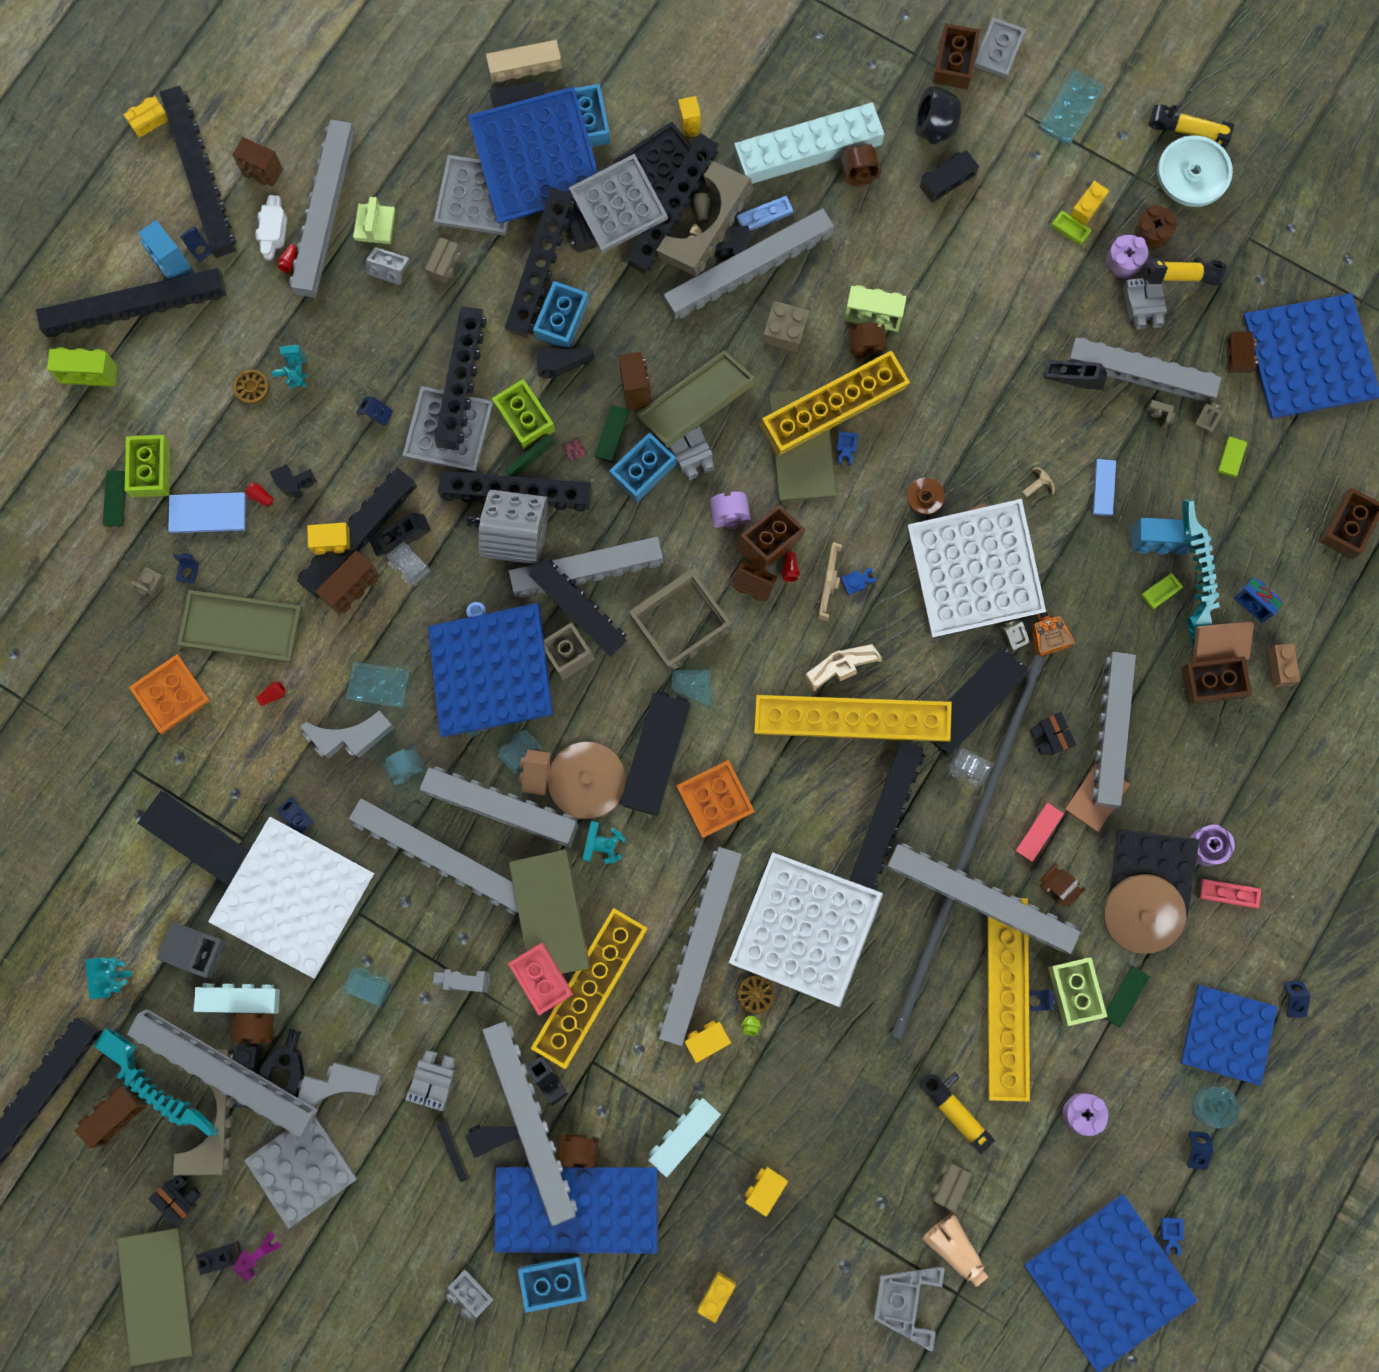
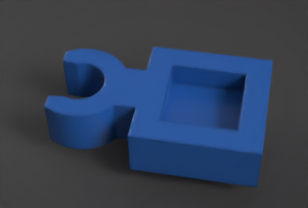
M839 431L837 452L842 453L839 455L838 464L841 465L842 459L847 458L849 460L848 466H851L853 457L850 453H856L858 433Z
M872 568L865 570L862 575L857 570L841 577L848 596L866 589L865 583L873 584L876 582V577L870 579L867 576L873 572Z
M1161 1217V1239L1167 1240V1243L1164 1245V1253L1170 1255V1248L1172 1246L1176 1249L1175 1253L1181 1255V1247L1178 1244V1240H1184L1182 1218Z

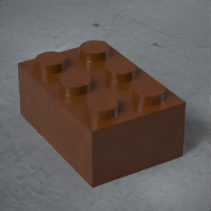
M944 24L932 83L968 90L980 29Z
M641 352L618 355L626 408L628 410L645 408L649 405L648 401L652 400L646 358H642Z
M1350 488L1342 495L1319 542L1354 560L1362 554L1379 520V501Z
M778 504L742 533L735 547L761 572H764L800 542L806 529Z
M356 550L315 592L340 616L351 608V604L355 600L360 599L364 595V590L368 586H372L377 582L379 574L374 566Z
M1245 656L1187 663L1181 668L1188 706L1245 699L1252 695Z
M117 1087L109 1094L110 1098L107 1101H102L94 1107L95 1112L90 1116L83 1117L78 1122L79 1126L74 1131L89 1149L102 1147L149 1105L146 1103V1099L140 1098L138 1096L139 1093L131 1091L132 1087Z

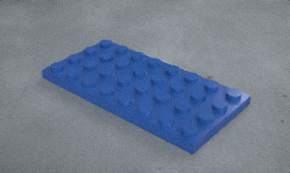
M496 1167L495 1252L658 1253V1167H562L563 1172L560 1173L562 1180H567L570 1192L567 1193L570 1201L574 1200L578 1212H575V1218L554 1227L550 1225L530 1167Z

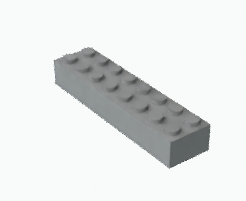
M435 766L432 769L428 767L420 790L425 795L571 848L579 827L574 819L575 817L563 813V816L557 815L556 810L549 807L541 809L535 802L526 800L525 803L516 795L508 793L505 796L497 788L490 786L489 789H486L478 781L471 780V782H467L459 774L453 773L451 776L442 768Z

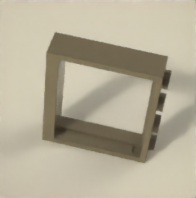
M692 569L629 611L630 618L668 671L672 668L674 670L679 668L683 664L682 661L695 657L699 653L698 650L702 647L708 648L715 642V638L718 636L724 637L730 632L729 629L731 628V622ZM692 583L722 625L670 661L639 618Z

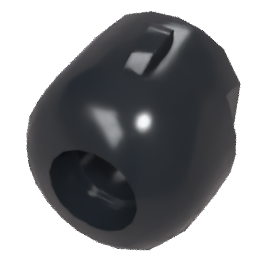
M935 86L928 87L923 93L918 106L915 130L917 136L928 139L931 144H938L940 141L949 139L956 132L961 118L962 108L958 97L945 89Z

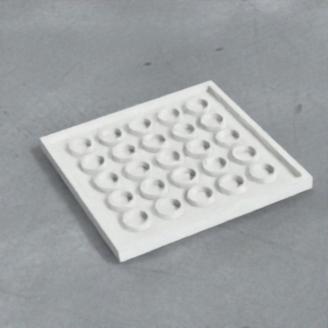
M1022 499L907 525L932 637L1046 612Z
M269 817L208 922L315 979L374 873Z
M772 852L729 963L840 1007L883 894Z

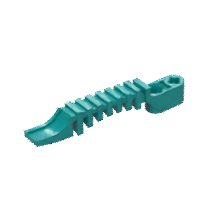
M1186 499L1182 501L1184 534H1190V536L1194 537L1184 539V544L1194 546L1189 548V553H1196V556H1193L1192 559L1201 564L1196 565L1195 570L1202 571V574L1196 575V579L1204 582L1196 585L1198 590H1203V593L1195 595V599L1200 600V604L1194 614L1187 617L1190 642L1194 650L1197 626L1212 625L1210 612L1212 609L1220 606L1219 602L1215 601L1219 597V593L1216 592L1218 586L1214 582V579H1216V574L1213 573L1215 565L1212 564L1214 557L1210 553L1213 549L1212 545H1209L1211 536L1208 535V530L1203 528L1196 519L1194 501Z
M110 1028L104 1029L94 1046L121 1066V1071L117 1078L125 1080V1086L132 1087L131 1091L139 1093L138 1096L140 1098L147 1099L146 1103L154 1105L153 1109L161 1111L163 1117H169V1122L176 1123L178 1126L193 1124L208 1137L211 1135L216 1137L219 1131L203 1114L195 1108L192 1111L189 1109L192 1103L189 1101L183 1103L179 1098L172 1100L173 1097L171 1095L163 1096L165 1094L163 1090L155 1091L158 1087L157 1085H148L151 1078H142L145 1070L143 1068L136 1069L134 1058L136 1046Z

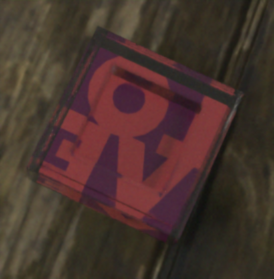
M579 437L562 444V448L570 463L587 455Z

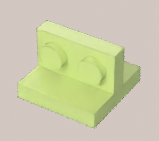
M369 197V203L358 204L354 240L391 244L396 212L395 207L380 206L377 197Z

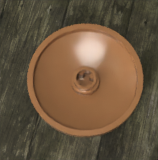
M580 742L565 748L554 759L549 770L548 788L553 801L564 813L577 819H597L611 812L621 801L626 786L624 767L618 756L606 746L595 742Z
M1141 874L1126 878L1112 889L1105 903L1104 919L1110 935L1120 946L1132 952L1150 954L1166 949L1179 938L1186 923V907L1182 896L1170 882L1158 876Z

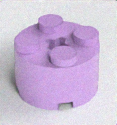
M1134 235L1119 236L1107 254V268L1115 273L1114 275L1118 278L1128 279L1135 276L1142 269L1148 258V248L1145 240Z
M730 492V496H724V493L710 499L713 527L727 526V529H736L739 527V524L751 521L746 493Z
M1219 825L1205 826L1196 830L1190 836V838L1199 839L1196 863L1203 866H1215L1226 862L1235 849L1233 836L1228 830ZM1209 844H1213L1214 848L1209 847Z
M1078 1093L1065 1103L1063 1119L1066 1125L1075 1133L1093 1136L1105 1129L1108 1122V1110L1104 1101L1097 1096ZM1089 1112V1116L1086 1118L1082 1117V1113Z

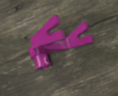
M272 1232L267 1234L261 1246L251 1255L246 1250L242 1251L232 1267L236 1275L242 1277L244 1283L256 1275L252 1268L256 1266L255 1262L282 1247L279 1241L273 1245L270 1243L275 1237Z

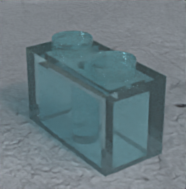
M526 729L516 732L512 737L513 740L508 745L504 744L498 750L499 754L497 757L514 775L521 769V758L526 756L528 749L535 751L542 749L541 744Z
M360 966L358 969L352 968L342 991L377 1006H383L392 984L387 982L388 978L379 974L376 977L369 975L370 970Z

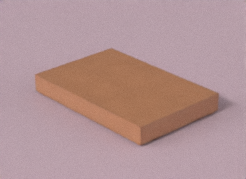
M1250 621L1197 626L1193 663L1245 656L1246 660L1250 659L1254 624Z
M1098 762L1093 766L1064 809L1095 832L1100 830L1113 811L1112 808L1093 806L1094 800H1091V792L1096 784V781H1093V772L1097 769ZM1125 780L1123 781L1122 796L1130 785Z

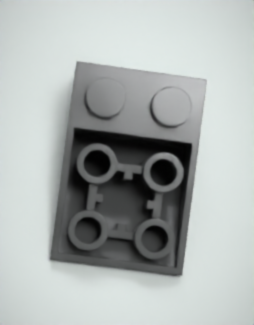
M171 921L156 959L199 976L213 978L227 940Z

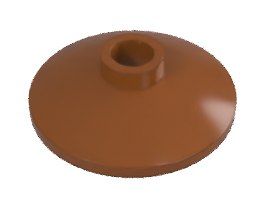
M920 478L910 485L907 492V500L914 511L925 515L933 514L942 507L945 500V492L941 484L936 480ZM922 496H927L928 500L924 501Z

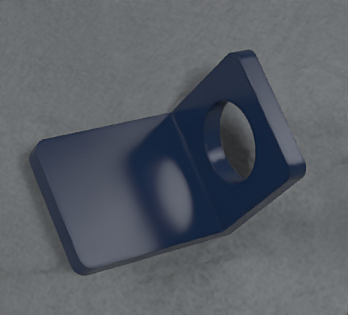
M196 226L180 236L199 262L212 254L208 243L201 236ZM203 245L206 247L205 253H196L198 246Z
M364 397L356 411L358 415H368L382 426L386 425L393 412L391 408L375 397Z
M174 554L173 557L179 562L176 580L178 582L194 584L196 582L199 562L191 554ZM186 568L192 569L193 572L189 578L182 576V572Z
M293 797L277 809L282 818L299 833L303 832L313 823L312 819L300 808ZM292 804V805L290 806V808H288L287 810H285V808H286L288 805Z
M1284 982L1283 985L1289 995L1287 1017H1306L1311 995L1304 982ZM1291 987H1299L1302 991H1293Z
M1052 990L1029 991V998L1032 995H1037L1040 998V1004L1037 1007H1033L1029 1003V1011L1053 1010L1055 997L1052 994Z
M1189 1131L1192 1149L1187 1167L1207 1170L1214 1150L1210 1135L1203 1132ZM1201 1137L1206 1141V1143H1199L1195 1140V1138Z

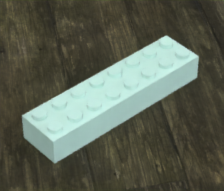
M872 102L734 143V156L740 173L750 177L753 184L840 158L848 147L855 148L866 144H872L873 147L880 146L883 143L884 132Z

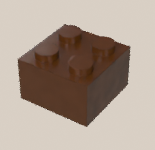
M242 137L232 154L236 165L241 171L240 173L246 178L252 177L256 179L257 182L264 186L274 187L283 171L275 151Z

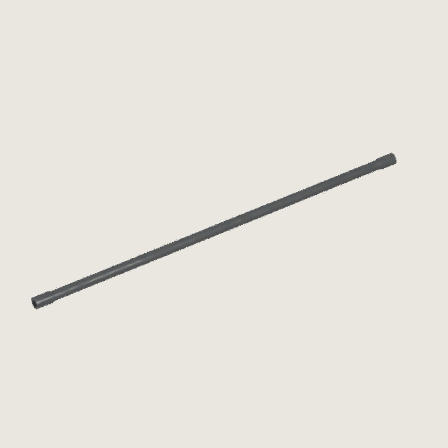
M1034 655L1028 677L954 871L958 869L964 872L1036 680L1044 665L1045 658L1042 656ZM944 896L902 1010L891 1033V1036L897 1039H903L910 1014L952 906L953 899Z

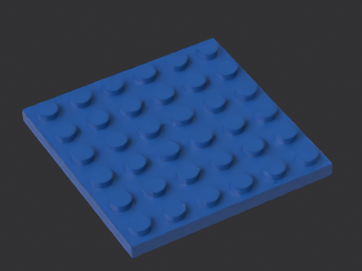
M574 87L468 115L498 224L543 212L551 187L571 193L569 187L598 173Z
M1352 293L1244 313L1243 320L1246 331H1252L1253 338L1257 339V346L1254 349V354L1258 357L1256 368L1270 419L1379 399L1378 382Z
M538 603L428 626L439 732L442 738L553 715L541 612Z
M1124 1194L1119 1195L1024 1264L1096 1372L1106 1369L1198 1301Z

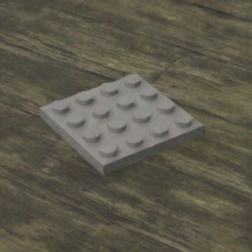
M635 154L569 187L602 253L668 219Z
M448 155L434 224L506 236L509 221L500 224L497 222L481 161L479 159Z
M421 386L404 447L403 458L476 473L494 406L493 401L469 396L471 407L466 412L468 423L467 427L463 428V433H465L464 443L460 444L459 450L437 448L435 434L444 391ZM453 410L452 413H457L459 410ZM450 427V428H448V429H449V430H453V429H455L456 427Z
M317 1116L313 1119L308 1131L301 1137L291 1135L286 1130L244 1160L288 1229L358 1179Z

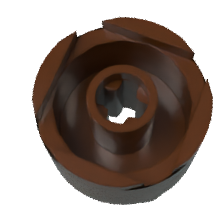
M872 144L855 148L848 147L844 150L840 162L847 184L849 182L851 186L861 187L870 184L871 179L874 177L877 179L880 176L881 169Z
M1152 205L1142 213L1135 226L1134 234L1145 240L1149 250L1164 247L1176 230L1177 217L1167 208Z
M865 323L856 325L857 329L852 330V327L848 329L849 350L853 354V358H862L864 354H872L873 357L881 356L883 351L887 349L884 324L878 327V323Z
M1055 863L1039 880L1041 882L1039 887L1047 894L1053 893L1056 896L1054 900L1061 907H1070L1086 889L1084 887L1079 888L1080 883L1065 869L1058 870L1057 867L1059 865Z
M233 1013L231 1042L272 1043L274 1014Z
M559 1134L556 1160H559L562 1166L574 1167L575 1163H578V1165H582L585 1168H594L598 1158L599 1137L592 1136V1138H587V1135L565 1134L563 1136Z

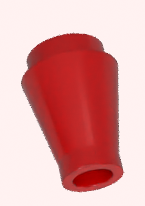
M293 244L288 245L287 249L277 260L279 270L285 273H290L291 270H294L293 263L297 258V246Z
M250 483L244 493L248 499L266 507H270L274 501V498L259 483Z
M794 552L785 553L781 572L784 581L794 582L800 576L796 553Z
M280 681L271 682L256 699L261 706L283 698L287 692Z

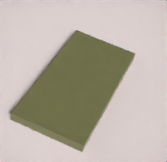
M724 350L646 406L636 416L668 448L754 386L757 381L752 374Z
M817 389L769 393L771 413ZM829 430L778 457L775 453L779 502L836 497Z
M188 590L177 645L179 647L292 663L302 607Z
M560 850L509 862L526 952L543 942L562 974L591 968L568 850Z
M180 1227L118 1238L117 1244L130 1366L193 1355L194 1345Z

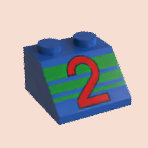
M1254 577L1233 597L1261 623L1275 615L1283 604L1277 594L1270 592L1261 580Z

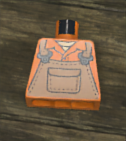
M1047 609L1046 612L1037 614L1039 622L1031 627L1036 655H1047L1069 648L1075 643L1060 616L1050 618Z

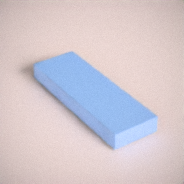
M787 196L738 214L736 215V220L739 226H749V231L792 215L793 209Z
M1096 460L1093 515H1113L1116 461Z

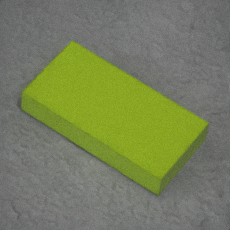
M1061 210L1050 226L1079 246L1083 244L1092 231L1063 210Z
M1230 436L1227 438L1218 473L1234 478L1237 477L1247 446L1246 441Z
M1171 572L1140 596L1150 609L1154 610L1181 590L1183 586Z

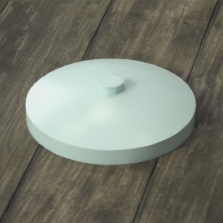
M1186 136L1172 142L1164 150L1157 168L1158 180L1163 191L1174 201L1192 207L1205 206L1218 200L1227 190L1233 172L1231 160L1223 147L1215 141L1202 136Z

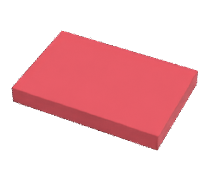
M543 942L508 963L538 1015L543 1014L574 994Z

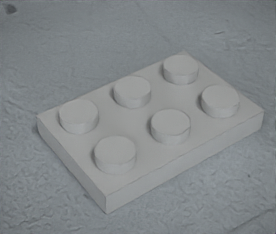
M992 18L973 67L1007 79L1026 29Z

